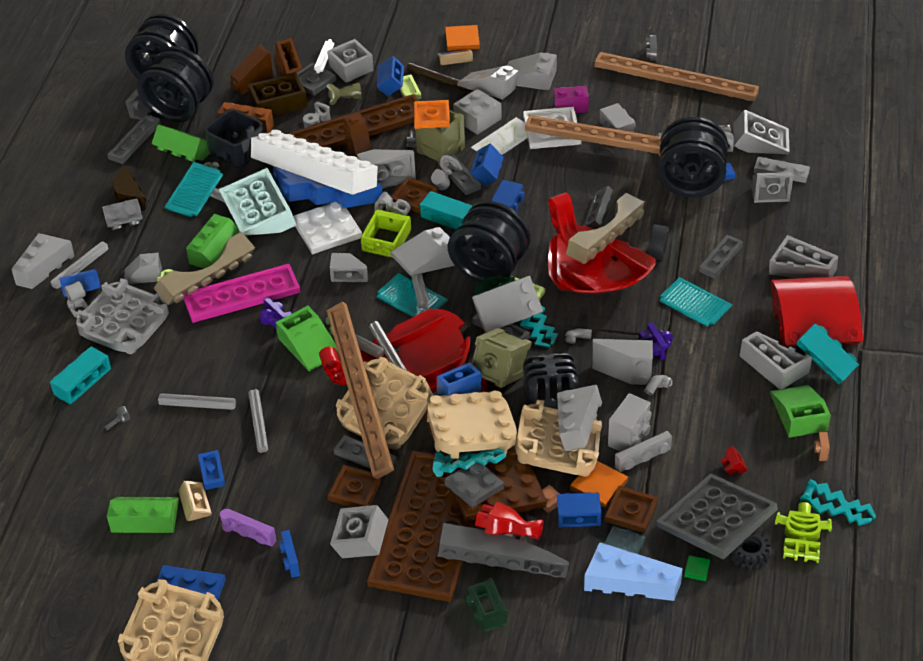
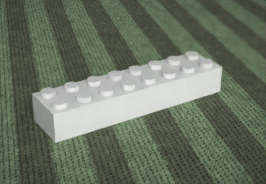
M272 130L271 133L267 134L260 133L258 136L251 138V158L349 194H356L377 187L378 166L372 165L369 161H361L357 157L346 156L343 152H335L331 148L321 147L317 143H309L305 139L295 138L291 134H283L280 130Z

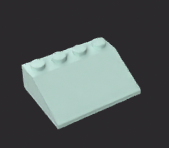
M268 168L219 189L235 223L244 235L281 233L296 226L292 212Z

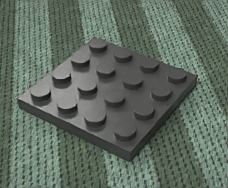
M710 473L657 520V526L724 560L778 510L777 503Z

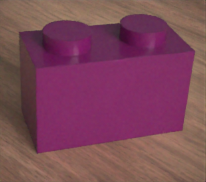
M587 86L553 88L554 108L574 107L575 113L588 112L589 94Z

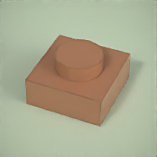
M819 432L818 441H814V452L818 453L819 461H827L830 449L828 433Z
M550 485L542 490L547 500V505L543 509L547 513L557 507V494H560Z

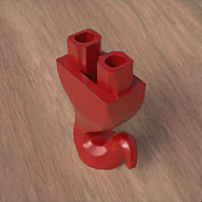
M496 502L494 506L484 504L481 512L477 513L475 526L486 528L485 534H514L529 536L537 540L541 536L544 524L543 519L526 522L514 509L499 502Z

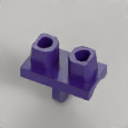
M266 298L264 299V309L260 311V322L264 325L271 324L277 330L276 322L292 313H284L283 305L279 301L273 302L271 299Z
M651 322L647 323V330L639 332L638 339L653 341V357L659 356L661 360H664L667 357L665 350L671 346L673 335L669 331H658L654 323Z

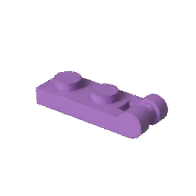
M224 509L220 512L224 531L230 532L233 530L241 536L250 537L260 544H266L271 547L277 541L274 527L230 509Z

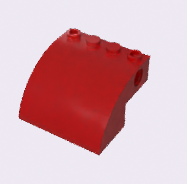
M848 276L770 281L774 318L779 320L781 346L799 348L796 342L814 324L824 327L828 332L827 335L831 339L839 341L842 346L859 345L864 341L859 302L854 285Z

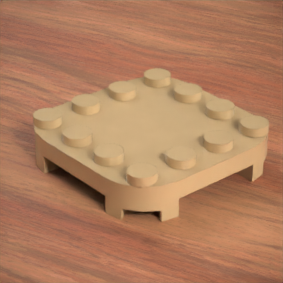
M379 357V359H374L367 363L364 361V367L388 449L397 450L408 440L428 409V403L433 393L424 377L421 375L418 377L388 362L387 358ZM348 390L343 399H338L336 403L337 416L342 426L361 436Z
M473 392L449 396L434 395L430 397L427 422L430 423L435 440L434 448L437 452L442 451L451 454L452 459H459V452L499 448L507 454V450L516 445V425L508 403L502 397L501 392Z
M536 400L535 404L524 405L515 445V451L518 456L517 460L522 464H530L588 477L591 471L594 470L599 456L598 450L602 422L597 421V419L593 420L592 431L585 448L565 451L559 434L558 409L544 407V400Z
M159 579L158 582L152 583L146 588L142 587L138 592L139 599L124 633L120 634L118 639L120 652L124 660L207 661L224 618L223 609L215 595L209 592L202 594L170 585L167 583V580Z

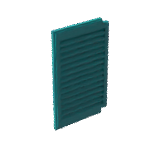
M193 162L164 209L188 217L197 216L223 174L218 169Z
M400 273L377 292L378 295L376 296L378 299L411 317L428 309H439L448 301L443 296L426 288L429 300L428 308H419L413 281Z
M680 277L660 295L661 303L707 327L710 324L714 325L733 306L731 303Z

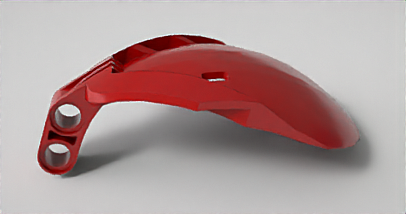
M567 192L548 199L551 221L557 232V235L549 243L548 274L549 278L560 290H570L584 294L615 292L639 282L654 269L655 258L638 248L631 247L627 242L617 239L609 243L603 251L596 254L594 259H590L585 264L566 255L569 239L578 232L594 229L587 226H577L572 200ZM615 256L618 261L614 262L612 257Z
M428 309L396 325L391 332L385 333L393 348H399V351L396 353L406 370L418 377L419 375L424 377L432 393L437 391V376L464 365L470 349V336L464 340L460 331L465 322L447 310ZM376 338L371 341L372 343L380 346ZM331 346L324 347L320 350L319 356L325 373L333 383L347 386L337 350ZM360 349L363 362L366 361L367 363L378 359Z

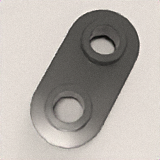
M649 35V38H646V58H649L650 62H656V35Z

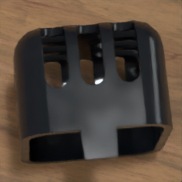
M235 109L225 111L205 128L209 153L213 157L217 156L219 160H225L226 163L233 164L237 168L243 167L245 163L250 162L252 159L251 138L264 133L261 121ZM242 130L244 132L243 140L240 143L233 144L239 138ZM227 131L229 132L230 136L234 139L233 141H229L226 138Z
M569 353L530 355L524 359L523 385L527 406L535 404L536 400H539L537 383H545L546 397L543 399L544 407L558 409L557 398H550L549 382H557L558 392H562L561 381H568L570 390L579 388L574 359Z

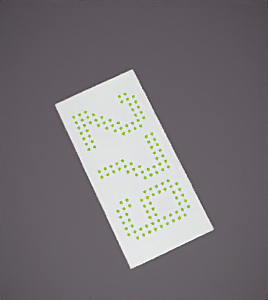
M516 117L471 148L477 151L491 143L503 155L528 138L525 131V122Z

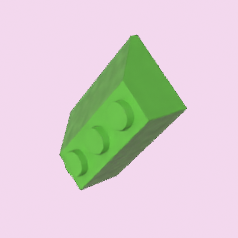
M157 125L152 144L158 146V150L164 152L170 150L172 155L178 157L184 155L186 160L192 162L196 160L203 161L210 154L205 139L173 128Z
M214 214L187 246L189 264L205 269L218 261L227 240L240 233L238 226L230 218Z
M116 497L110 500L107 519L111 533H174L179 497Z

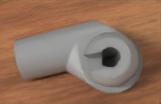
M577 328L567 331L565 341L566 343L574 344L576 338L591 339L592 330Z
M655 375L649 381L644 392L652 396L657 388H669L672 385V379L667 375Z

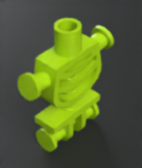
M807 502L799 503L798 512L790 511L788 517L780 515V512H778L775 524L786 525L785 535L788 537L784 541L783 559L791 557L797 561L798 557H804V562L814 560L816 563H819L820 542L814 541L820 538L821 529H828V532L832 531L831 519L820 521V515L811 513V505Z

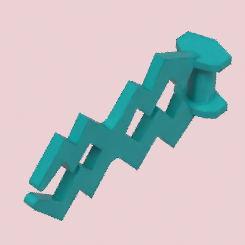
M543 312L534 315L533 319L539 320L538 323L529 322L531 317L523 319L520 327L533 329L530 339H537L535 342L536 347L550 349L549 344L541 342L544 334H541L540 331L547 332L545 339L551 338V346L554 345L558 333H553L555 327L544 325L547 315H543Z
M499 448L482 450L478 454L469 451L464 454L459 452V459L450 464L454 460L451 458V454L444 456L441 452H437L433 461V472L436 477H441L444 472L451 473L458 467L466 470L474 463H480L484 466L488 462L497 464L506 457V453Z
M810 479L805 485L806 488L803 495L800 497V503H809L819 514L826 511L831 516L841 513L845 514L849 524L856 521L857 525L861 526L871 523L872 519L876 518L870 503L861 506L859 499L847 502L842 490L831 493L827 483L817 484L816 481ZM816 491L818 496L824 494L826 502L829 503L821 505L818 497L812 499V493ZM837 499L840 506L834 508L833 503L830 501ZM855 509L857 514L852 515L851 510ZM867 511L871 518L862 519L861 512Z

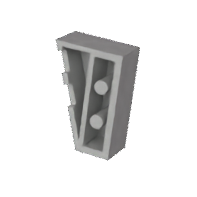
M38 233L11 269L16 285L33 289L49 277V273L52 270L61 268L62 263L68 258L70 260L74 258L75 255L71 241Z
M787 235L769 261V275L797 279L832 277L837 270L838 256Z
M757 331L744 338L741 344L740 357L778 389H784L809 373L812 356L808 354L803 356L795 352V349L792 347H783L778 344L779 341Z
M597 385L557 393L559 434L565 451L586 447L592 431L593 420H596V412L602 404Z

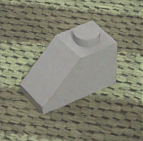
M159 253L140 254L127 266L124 271V279L128 281V284L157 282V277H161L162 272Z
M332 253L330 262L331 282H368V272L365 264L351 253Z

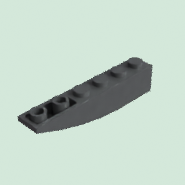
M443 523L438 557L566 578L569 562L549 551L507 535L485 534V530Z

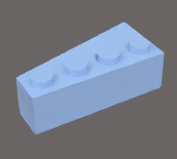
M599 543L585 573L584 591L592 592V589H597L612 594V591L623 592L627 596L641 594L645 595L646 598L674 601L681 585L683 568Z

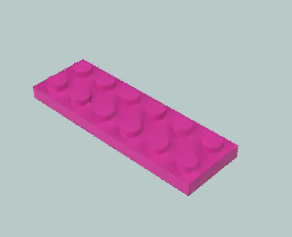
M285 264L198 288L192 295H189V293L185 295L183 300L192 323L262 304L266 298L273 301L301 293L290 264Z

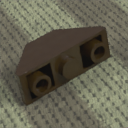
M126 166L122 167L112 181L114 195L118 203L138 199L140 210H146L145 202H147L145 193H141L140 185L138 182H135L133 172H129Z

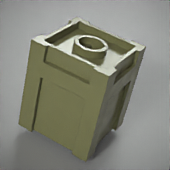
M449 110L450 127L415 129L417 153L424 154L439 163L442 156H452L458 151H462L465 148L464 115Z
M496 328L476 337V349L472 365L481 372L482 378L502 388L523 377V362L532 342L527 339H519L505 333V330Z

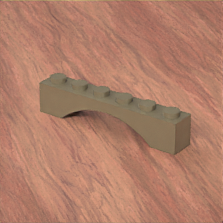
M625 193L617 200L614 219L601 228L575 234L569 239L566 255L583 264L587 263L590 259H594L598 252L603 251L609 243H612L617 236L622 235L637 219L642 218L644 214V201Z
M240 232L227 240L221 257L211 266L194 272L172 271L160 278L154 289L167 305L173 302L178 303L188 293L192 295L200 286H207L211 283L212 279H219L227 270L230 269L232 271L238 267L239 263L249 261L252 258L251 254L255 247Z

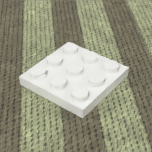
M574 107L523 111L525 124L529 115L577 123ZM526 131L530 149L581 144V140Z
M337 202L293 216L296 223L295 227L312 254L360 239L362 236L361 230L347 208H343Z

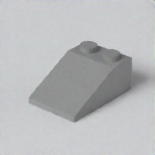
M540 52L509 61L507 66H511L519 71L516 86L549 90L556 73L557 55Z
M502 66L471 72L460 80L457 85L474 91L479 89L487 95L504 99L516 89L519 71L511 66Z
M745 109L734 121V147L748 153H789V128Z
M373 149L357 154L358 160L369 161L372 165L378 166L377 182L382 185V189L401 184L407 177L416 179L413 150Z
M440 227L421 232L391 252V256L410 276L455 266L448 254L447 244L450 237Z
M530 276L472 297L485 333L543 312Z
M593 339L592 369L629 384L648 385L652 374L653 341Z

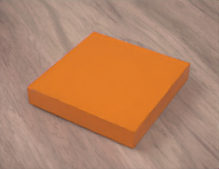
M477 25L446 27L447 51L480 49Z
M449 100L415 101V129L450 127Z
M597 461L588 477L579 475L570 485V490L578 494L587 492L599 493L600 506L606 508L612 501L618 486L623 487L627 483L628 476Z

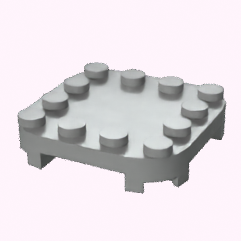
M120 279V282H114L109 285L105 282L101 285L102 292L84 311L78 310L76 314L79 335L111 349L133 354L164 322L169 314L168 306L158 293L154 295L130 286L126 279Z

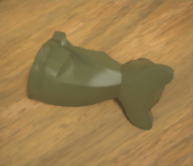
M355 83L342 89H338L333 84H327L329 89L328 97L330 98L329 105L336 104L340 97L362 100L360 83Z

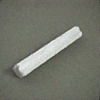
M331 39L325 41L314 66V70L318 74L323 72L328 61L327 50L334 47Z

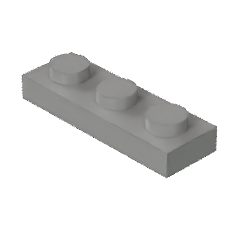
M762 157L757 158L754 167V173L793 172V181L806 183L810 171L809 166Z
M666 431L615 454V469L618 472L629 470L635 465L647 462L659 454L668 452L671 449L672 435Z

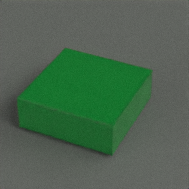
M689 556L684 577L706 581L710 560Z

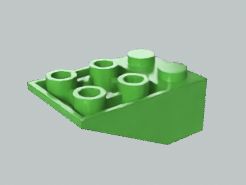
M309 306L276 322L278 339L308 371L322 365L319 356L321 349L331 346L337 350L336 343L319 316Z
M809 385L770 391L788 437L828 431L830 412L825 401Z

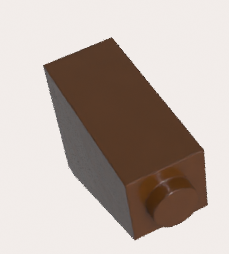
M292 37L276 42L274 66L278 77L302 70Z
M259 45L230 74V85L234 91L236 90L243 95L249 91L248 84L273 78L271 55L263 46Z
M360 112L343 117L346 149L350 156L357 157L359 153L372 150L367 125Z

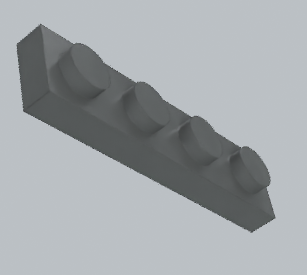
M145 115L108 153V159L124 164L156 130L157 125L161 124L160 119Z

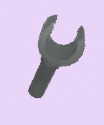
M411 130L409 131V137H406V147L415 148L416 138H413V131Z
M125 406L117 409L116 413L118 416L105 426L106 430H109L120 421L127 422L130 419Z

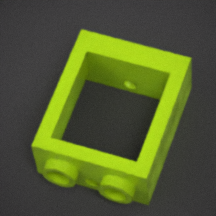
M377 209L361 236L362 251L392 257L391 252L404 244L411 231L410 216ZM379 228L399 232L393 243L374 239Z

